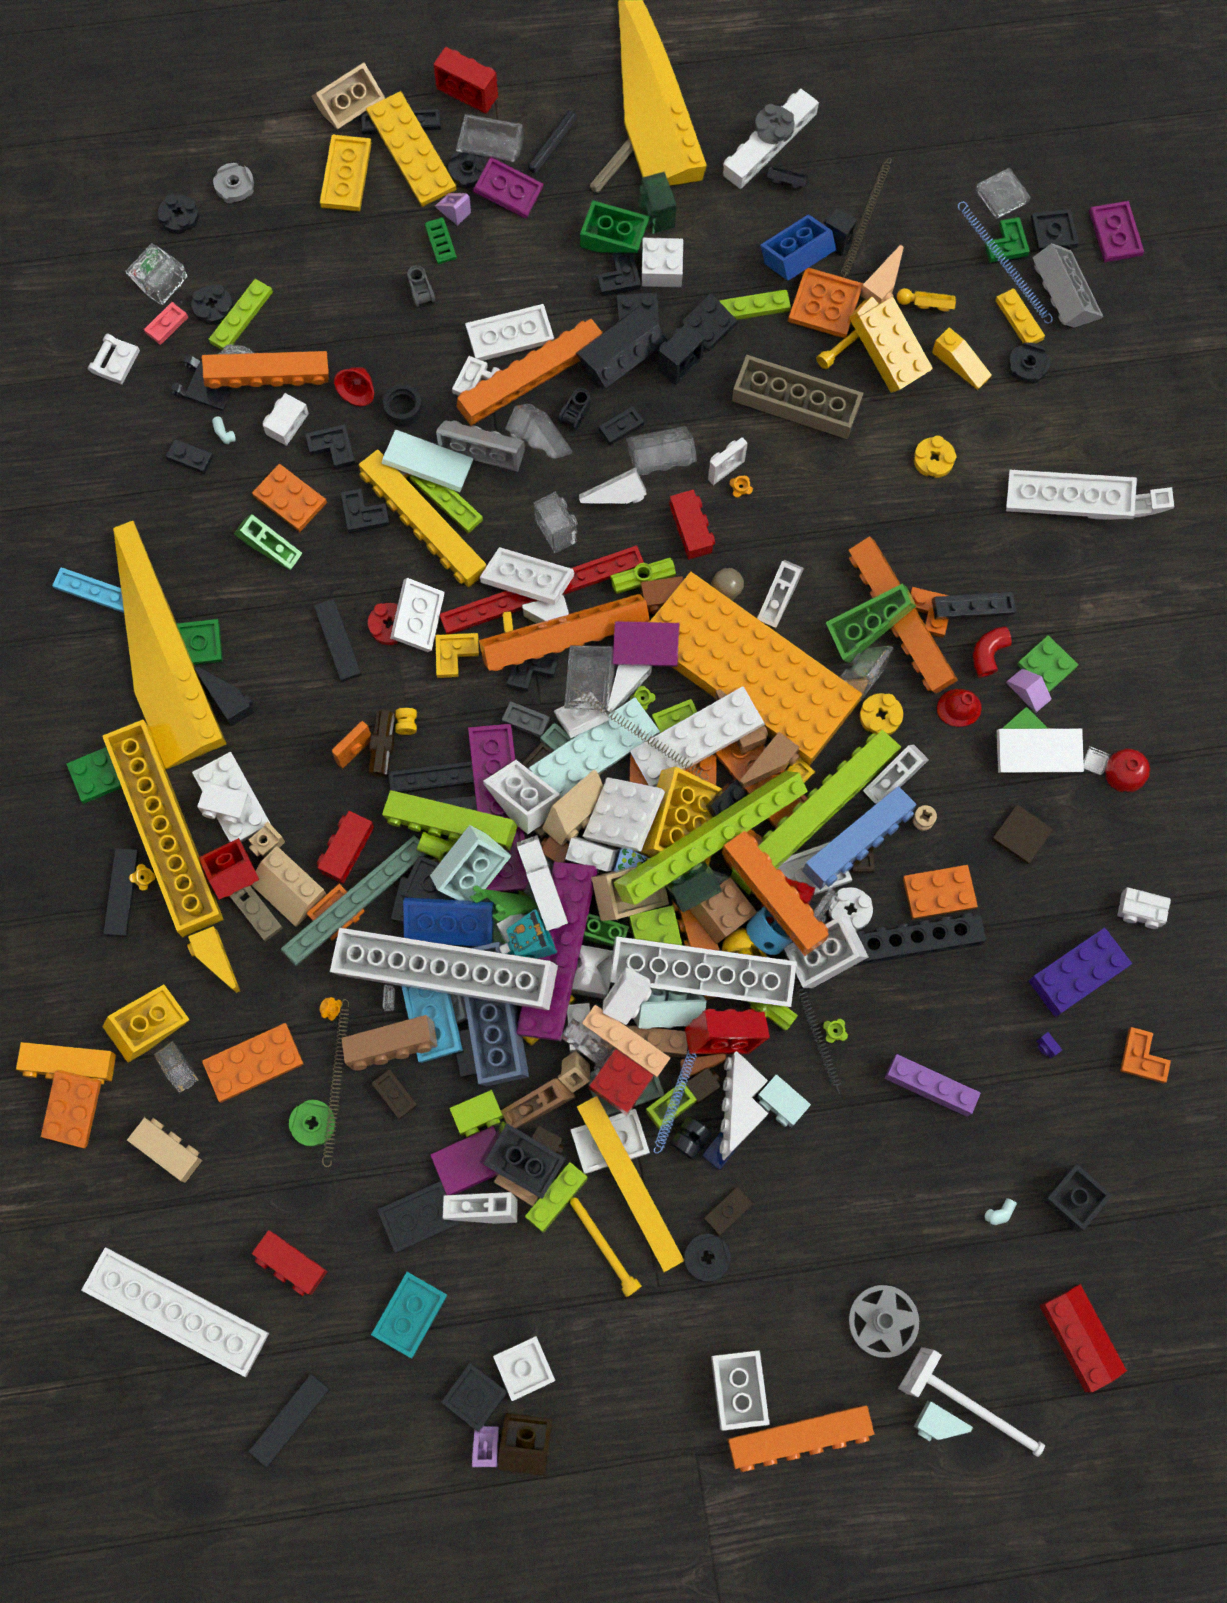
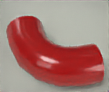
M1006 626L985 633L976 643L973 661L978 678L990 676L998 671L994 659L996 651L1009 647L1012 644L1011 635Z

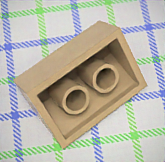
M365 63L357 66L311 96L323 116L336 129L365 112L367 107L385 99Z
M596 770L590 772L551 807L542 829L561 846L567 841L570 842L571 838L577 837L578 831L581 828L585 830L603 789V784Z
M278 846L261 861L256 870L259 880L252 884L295 927L308 916L306 913L327 895L324 889Z

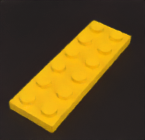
M401 91L366 108L370 119L421 207L457 190L454 181Z

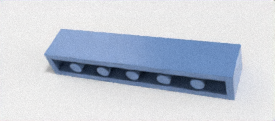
M899 786L896 787L808 860L802 872L820 890L825 885L830 887L838 879L837 875L841 872L843 874L847 873L853 867L852 863L856 859L861 861L869 853L867 850L870 847H878L884 841L883 837L887 833L892 835L899 828V823L909 821L914 815L913 810L917 804Z

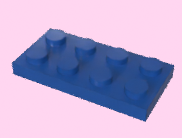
M406 897L403 900L404 938L446 945L482 946L493 943V902L476 903L474 901Z

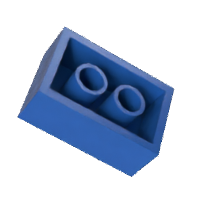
M809 214L760 245L765 265L787 281L836 250L832 230Z

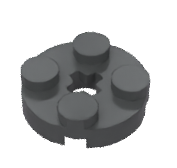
M768 104L756 116L755 130L758 132V137L768 144H778V141L783 140L785 142L790 139L794 131V114L781 106ZM773 122H776V123H778V125H780V126H777V125H776L775 128H774V127H771V125H772Z

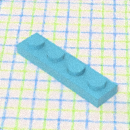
M60 567L52 585L54 589L124 613L121 588Z

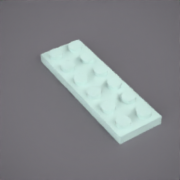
M633 698L615 710L612 716L613 720L610 717L608 721L577 735L529 767V770L557 791L561 799L590 772L596 770L600 774L630 754V750L647 741L651 735V738L658 735L660 731L638 700ZM621 715L622 717L620 718L619 723L624 719L622 723L623 727H621V724H618L617 721ZM634 724H635V726H634L632 732H634V731L636 730V728L638 727V729H637L635 735H634V733H631V730H630V729L633 727ZM640 729H642V730H641V732H640V734H639V737H640V736L643 734V732L645 731V733H644L642 739L645 738V736L648 734L646 740H645V739H644V740H641V737L638 738V735H636V734L640 731Z

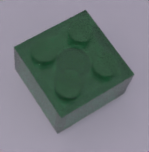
M665 172L642 177L641 186L639 187L641 198H638L640 209L644 210L646 216L650 217L647 227L650 226L652 234L675 228L677 205Z
M704 861L665 885L673 902L682 912L722 892L712 869Z

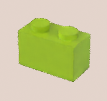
M684 1086L685 1089H682L684 1093H676L681 1096L680 1103L678 1104L679 1107H676L677 1109L672 1108L674 1106L670 1104L675 1087L646 1109L647 1115L659 1130L661 1129L662 1122H664L663 1119L669 1104L671 1109L677 1110L674 1115L676 1118L696 1103L697 1099L687 1086Z
M492 1090L450 1108L461 1136L466 1134V1137L479 1133L478 1129L486 1125L490 1128L500 1124V1119L503 1118Z

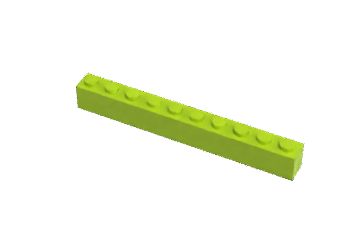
M881 730L877 735L873 733L866 740L867 744L863 748L858 747L852 753V759L848 762L846 760L843 761L836 769L838 771L833 776L829 774L823 780V786L819 790L817 788L813 789L807 796L808 800L804 804L802 802L798 803L792 810L793 814L789 818L787 816L783 817L777 824L778 828L774 832L770 830L762 838L763 842L758 847L762 852H766L770 856L772 865L776 870L898 755L901 746L884 730ZM732 867L731 878L750 895L752 890Z
M782 772L613 882L622 902L632 905L638 904L723 848L726 843L743 831H749L808 792L800 773Z

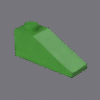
M252 514L244 519L234 533L250 547L289 570L292 569L302 552Z

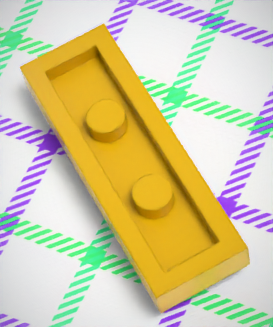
M1015 289L996 297V303L1023 344L1027 342L1038 343L1044 340V333Z

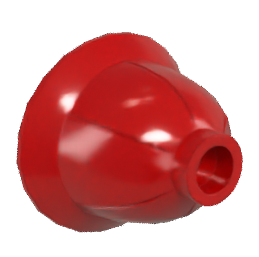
M353 367L339 371L336 374L334 385L344 400L356 406H366L372 402L374 388L372 386V379L366 369Z
M954 689L946 692L937 704V713L941 720L955 727H964L974 723L979 718L982 710L978 697L973 692L965 689Z

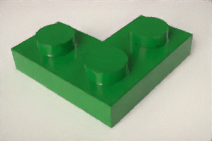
M1020 217L1001 220L999 227L1003 238L991 240L988 245L995 241L991 247L985 243L990 263L997 262L999 259L996 258V255H993L994 252H991V250L998 249L995 254L1000 252L997 257L1004 253L999 260L1006 257L1004 260L1025 257L1030 252Z

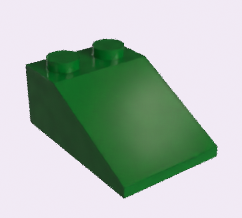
M592 200L580 233V247L596 252H638L650 217Z

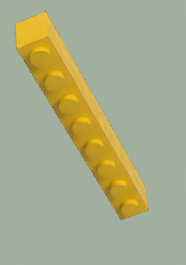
M376 450L359 464L360 477L365 483H371L377 496L380 498L383 496L386 499L387 506L393 512L397 511L400 514L399 517L406 526L410 525L414 529V535L420 541L423 539L427 543L428 550L433 555L437 554L441 558L440 562L442 565L454 572L453 575L460 584L464 583L469 588L480 579L481 574L487 567L486 563L397 469L382 464L384 455L379 450Z

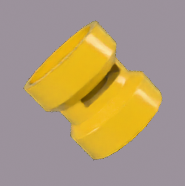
M412 708L397 709L395 717L398 723L395 725V732L401 735L415 734L417 732V725L415 724L417 710Z

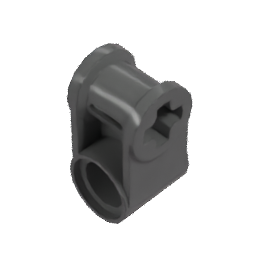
M418 265L410 267L407 275L416 308L423 303L436 302L425 270ZM415 277L421 278L419 280H414Z

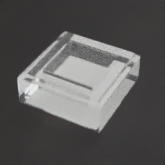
M1090 746L1083 761L1084 769L1102 775L1110 754Z
M384 985L383 1009L385 1011H393L395 989L392 985Z

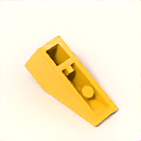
M948 328L935 341L932 353L977 390L991 377L990 372L967 342L951 328Z
M213 926L188 936L190 944H187L191 956H196L200 962L236 993L240 992L219 933Z

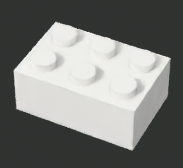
M839 916L825 924L829 934L827 940L808 955L804 956L794 942L784 949L789 960L797 962L796 974L803 988H814L868 958L848 917Z
M760 1350L711 1356L720 1430L769 1425Z

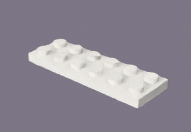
M1010 470L1006 511L1134 519L1137 478Z
M742 686L651 738L649 743L655 738L652 746L651 744L648 745L647 741L630 750L648 785L656 787L661 770L675 766L686 770L684 765L687 762L686 768L692 762L691 766L764 726L765 723ZM661 742H662V744H661L659 750L662 749L663 746L665 745V747H664L662 753H661V751H658V748H657V747L660 745ZM671 749H672V751H671L669 757L675 752V754H674V756H673V759L678 755V757H677V759H676V761H678V760L680 759V757L682 756V758H681L679 764H678V762L675 763V759L672 760V757H671V758H668V755H667V754L670 752Z

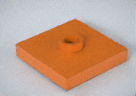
M363 721L332 749L335 761L342 769L370 743L371 733L368 725Z

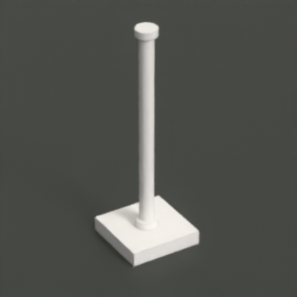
M921 1347L898 1389L906 1394L919 1397L926 1383H929L1032 1450L1035 1456L1039 1457L1045 1444L1040 1441L1037 1443L934 1376L932 1372L942 1355L935 1350Z

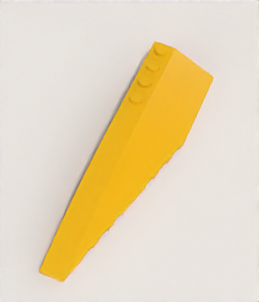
M618 0L622 89L624 94L623 108L625 113L624 124L646 189L702 181L707 165L670 61L643 0Z
M132 520L113 528L134 693L167 770L226 745V741L138 530Z

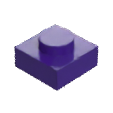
M1049 1032L1037 1040L1039 1050L1043 1055L1049 1056L1050 1059L1062 1051Z

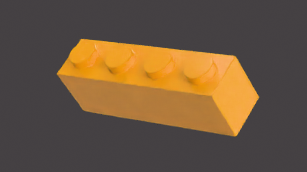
M21 1042L16 1070L22 1072L25 1077L37 1078V1074L46 1075L45 1078L51 1080L54 1079L55 1071L62 1070L102 1081L101 1085H103L104 1081L112 1082L116 1054L111 1051Z

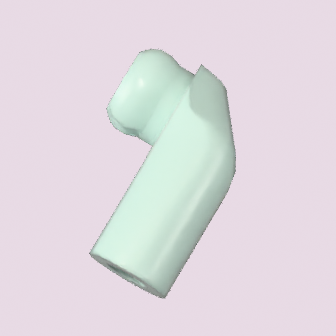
M213 418V427L219 438L225 444L235 442L234 432L229 431L226 433L222 418Z
M1006 1198L1001 1209L995 1211L989 1209L986 1211V1221L993 1225L1006 1223L1010 1219L1017 1203Z

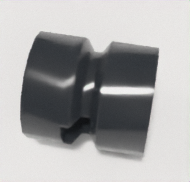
M687 1116L680 1127L682 1131L676 1132L669 1144L684 1156L694 1160L700 1151L699 1145L705 1144L711 1132L698 1121ZM690 1133L695 1136L693 1139L688 1137Z

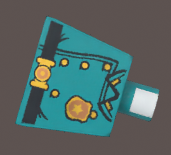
M536 909L507 928L506 932L510 941L500 946L502 954H515V956L534 959L557 953L550 931L546 930L541 913Z

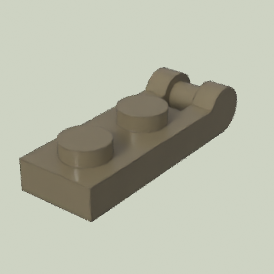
M251 886L244 887L230 895L265 942L283 929ZM248 893L250 897L243 902L240 897Z

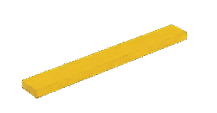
M595 1096L577 1106L663 1271L665 1272L682 1263L684 1259L598 1097Z

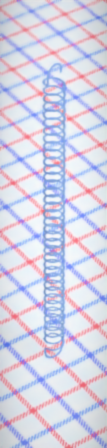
M981 229L977 230L978 234L981 235L986 231L984 230L983 232L979 233ZM987 237L986 239L982 238V240H985L984 243H987V246L991 247L995 243L994 241L992 244L988 245L990 241L986 242V240L989 237ZM998 249L994 251L991 250V252H994L993 255H996V258L1000 259L1004 255L1003 253L1001 256L997 257L1000 252H998L997 254H995V252ZM1003 264L1002 267H1005V270H1008V271H1009V270L1013 267V265H1012L1011 267H1009L1008 269H1006V268H1007V266H1008L1009 264H1007V265H1005V266H1004V264ZM1016 276V277H1014V278H1015V279H1014V282H1017V283H1018V282L1022 279V277H1021L1020 279H1018L1017 281H1015L1016 278L1018 277V276ZM1025 288V289H1023V290H1024V291H1023V294H1026V295H1027V294L1031 291V289H1030L1029 291L1025 292L1026 289H1027V288ZM1051 316V321H1050V322H1046L1045 320H1044V322L1047 323V324H1048V323H1051V322H1052V316Z
M693 1056L690 1057V1058H693L694 1060H691V1059L686 1060V1058H685V1061H684V1064H683L684 1070H686L685 1068H688V1069L693 1068V1066H692V1067H688V1066L685 1064V1062H687V1061L693 1062V1061H695V1057H693ZM681 1069L679 1079L687 1080L690 1071H682ZM676 1083V1086H675V1089H674V1093H675V1094H676V1093H679V1094L684 1093V1091H683V1092H680V1091L677 1090V1089L680 1088L679 1086H682L683 1084L679 1083L680 1085H677V1083ZM671 1097L670 1104H676L677 1106H674L672 1108L677 1109L676 1107H679V1103H671V1101L676 1100L677 1098L672 1099ZM667 1108L666 1115L670 1117L669 1115H672L673 1113L669 1111L675 1112L677 1110H668ZM666 1119L667 1121L662 1122V1126L666 1128L665 1126L669 1125L666 1122L671 1123L674 1122V1120L669 1121L668 1119ZM671 1127L663 1129V1132L658 1133V1137L655 1143L657 1141L661 1143L660 1141L667 1140V1138H661L665 1136L662 1133H670L668 1129H671Z

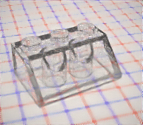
M465 114L456 150L515 162L520 155L524 140L523 125Z
M686 426L626 438L632 466L636 468L640 475H648L655 470L667 471L674 466L686 467L693 462H697L694 438Z

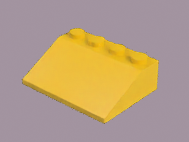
M676 766L661 770L657 787L662 788L665 793L641 852L653 857L712 819L713 817L706 808V805L722 788ZM711 856L691 869L707 873Z

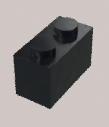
M836 208L833 214L829 213L824 224L832 230L836 248L834 252L842 256L853 241L857 219Z

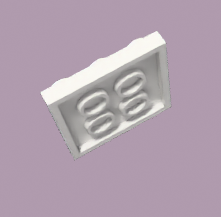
M607 777L583 837L586 840L641 852L665 791L658 787Z

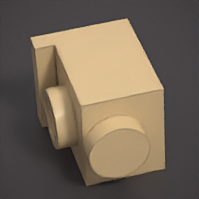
M267 821L265 826L249 839L251 843L249 848L257 857L262 855L265 858L276 846L281 847L285 841ZM264 838H267L266 843H260Z
M574 1051L562 1060V1071L558 1079L573 1093L590 1081V1064L577 1051Z

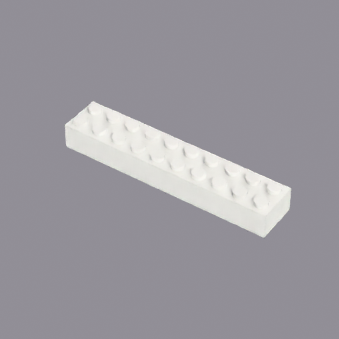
M339 928L330 972L344 977L549 1010L558 965L547 960Z

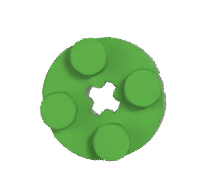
M308 1100L297 1106L289 1118V1128L293 1137L302 1145L309 1147L325 1144L327 1139L325 1136L334 1133L327 1129L335 1130V1127H328L327 1129L326 1127L328 1125L336 1126V1123H328L329 1121L336 1122L333 1118L328 1119L330 1118L327 1116L330 1114L328 1112L330 1108L318 1100ZM312 1117H316L318 1126L310 1130L306 1122L307 1120H312Z

